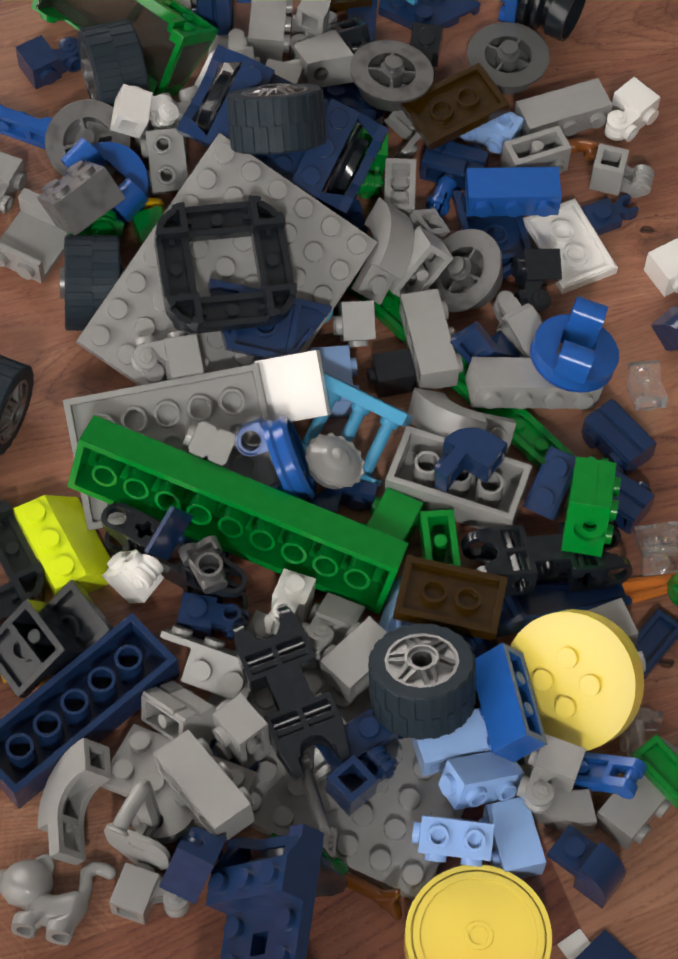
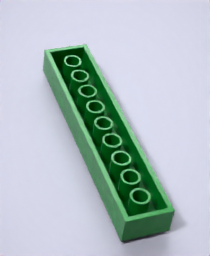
M93 415L79 438L67 485L71 489L108 504H126L159 522H162L170 506L176 507L194 516L184 535L198 541L207 536L215 535L222 550L279 574H282L285 568L316 578V589L365 606V609L377 614L381 612L408 546V543L96 415Z

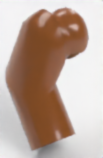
M579 137L568 139L572 148L571 154L585 152V159L587 161L596 159L599 147L597 141Z

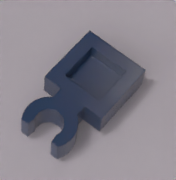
M630 194L620 196L617 202L613 204L609 198H605L581 207L598 236L620 228L623 220L636 218L639 210L637 206L631 209L624 207L630 204Z

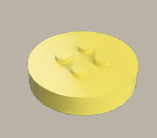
M578 609L563 610L544 615L532 621L512 641L510 647L522 652L524 655L545 734L583 747L588 751L618 737L634 720L639 711L644 693L643 666L633 642L613 621L591 611Z
M462 865L446 870L431 879L420 890L408 912L404 933L406 959H550L552 929L544 904L526 882L508 871L505 872L501 868L489 865H482V867Z

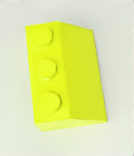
M43 495L13 508L21 530L38 562L42 565L45 580L54 597L70 580L78 581L87 594L109 584L102 576L109 568L107 564L111 558L96 530L87 529L84 508L78 497Z

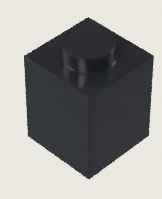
M409 348L372 355L371 367L366 368L369 387L375 386L377 398L413 392L416 385V371Z

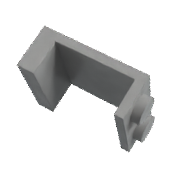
M24 188L18 196L20 212L0 238V267L5 266L17 272L24 279H33L42 284L64 253V237L67 235V232L57 228L37 199V196L40 194Z

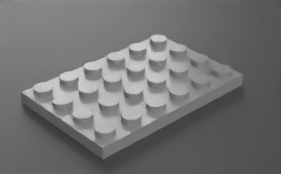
M258 363L63 400L73 457H75L79 438L93 415L186 453L188 448L183 447L182 444L190 425L197 427L198 423L204 421L216 426L217 431L223 429L235 434L236 438L237 433L245 423L262 417L263 421L269 420ZM247 431L243 434V439L247 445L257 446L261 443L260 436L256 432ZM234 443L224 468L267 486L280 481L269 451L256 456H246L239 452L236 443ZM81 493L87 529L104 528L101 514L111 504ZM114 512L107 518V521L113 525H121L126 520V516L120 512Z

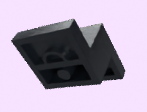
M70 580L49 603L26 599L0 626V674L19 698H26L48 675H56L114 627L80 583Z

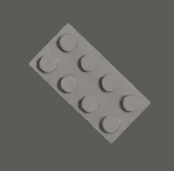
M406 426L385 479L384 493L387 487L421 501L424 503L423 511L454 509L455 522L477 529L514 525L529 484L532 465L505 457V460L487 483L463 470L449 490L444 493L435 487L436 472H434V467L442 456L445 437Z

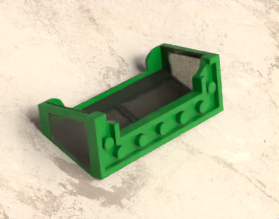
M33 0L31 8L38 12L43 20L50 23L64 20L78 31L83 27L129 19L135 27L143 51L150 92H153L152 96L166 92L171 96L177 95L215 40L219 30L177 0Z

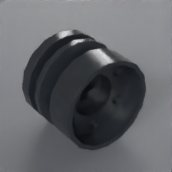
M520 0L516 16L517 22L523 25L530 24V28L537 30L545 21L544 34L564 42L574 30L586 0Z

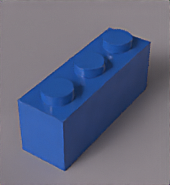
M559 167L467 168L464 189L467 216L484 218L488 216L518 217L539 215L547 217L559 214L562 199Z
M501 643L475 658L476 690L481 705L479 712L485 721L488 733L487 744L492 753L514 763L547 745L523 653Z

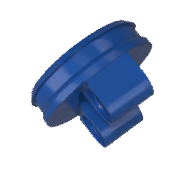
M81 137L61 159L67 168L78 161H89L104 167L110 165L125 178L118 186L125 199L111 209L116 213L117 219L123 221L124 224L131 221L138 211H142L149 201V174L140 157L127 146L115 142H100L91 145L86 139Z
M577 296L570 314L553 316L545 320L538 327L530 347V356L534 367L547 382L565 391L585 393L598 390L610 381L619 362V349L612 335L602 327L608 306ZM563 343L559 354H557L559 344Z
M280 415L279 419L273 421H263L262 417L245 423L236 435V447L239 452L246 456H256L269 451L280 480L269 486L302 500L308 498L313 500L317 493L315 480L309 473L305 458L306 452L291 420L286 416ZM247 431H254L260 436L261 443L257 446H249L245 443L243 434Z

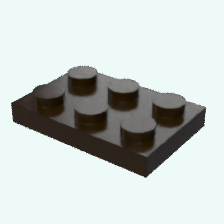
M477 63L432 85L422 97L411 102L401 103V109L431 151L509 112L510 104L481 64Z
M407 555L393 619L414 624H435L440 627L449 628L455 633L495 641L508 577Z

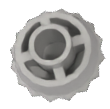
M332 433L327 435L319 434L316 439H311L309 446L306 447L307 455L305 458L307 460V467L310 475L317 483L330 489H342L352 487L355 483L361 482V476L365 474L363 469L365 461L361 458V451L355 449L353 442L346 441L343 436H335Z

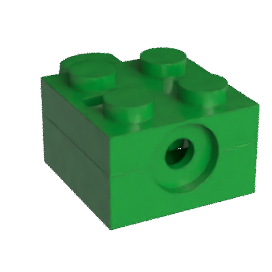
M576 456L567 503L561 551L601 557L604 544H611L614 525L608 523L609 521L613 522V520H616L619 500H614L613 497L619 496L621 477H615L617 463L609 462L608 458L596 460L595 456H589L588 458Z

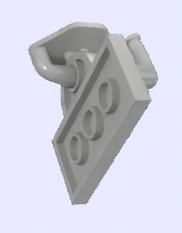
M133 724L111 761L112 779L101 786L104 789L126 797L113 823L106 825L104 833L108 843L134 864L139 862L147 864L155 870H164L168 868L172 858L170 852L163 844L178 841L180 837L187 835L194 826L202 829L205 828L158 772L153 753L171 740L162 734ZM215 755L211 756L217 764L223 762L228 767L234 778L232 782L238 789L244 787L250 795L252 794L260 780L258 772Z

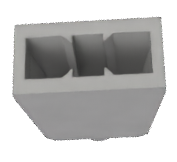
M331 30L295 43L293 46L295 59L286 61V63L303 66L302 80L305 84L328 87L353 82L350 74V62L354 54L336 30Z

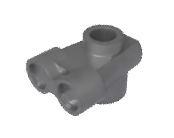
M215 535L207 536L197 543H187L178 549L183 565L190 566L205 594H210L227 587L228 582L223 569V560L219 556L222 553V548Z

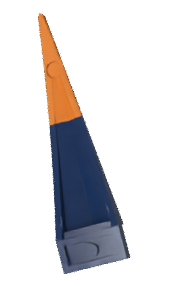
M676 573L629 578L617 586L583 591H570L567 581H536L534 594L504 596L496 638L520 632L537 618L570 609L587 611L619 598L623 599L625 605H630L667 594L668 586L666 582Z

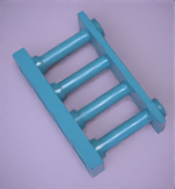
M324 372L330 412L336 401L340 402L342 397L353 402L350 407L353 409L340 435L346 441H353L364 416H368L370 411L381 416L379 422L382 424L364 459L365 465L363 469L365 474L361 476V481L381 486L383 480L372 475L393 429L397 430L399 425L402 427L410 426L414 416ZM329 415L313 418L304 439L301 440L305 452L306 447L310 444V440L316 439L321 434Z

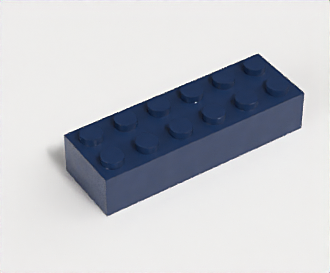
M133 613L0 719V789L19 809L45 788L55 765L72 745L82 738L100 743L141 708V695L143 691L153 687L160 688V685L174 681L179 677L178 659Z

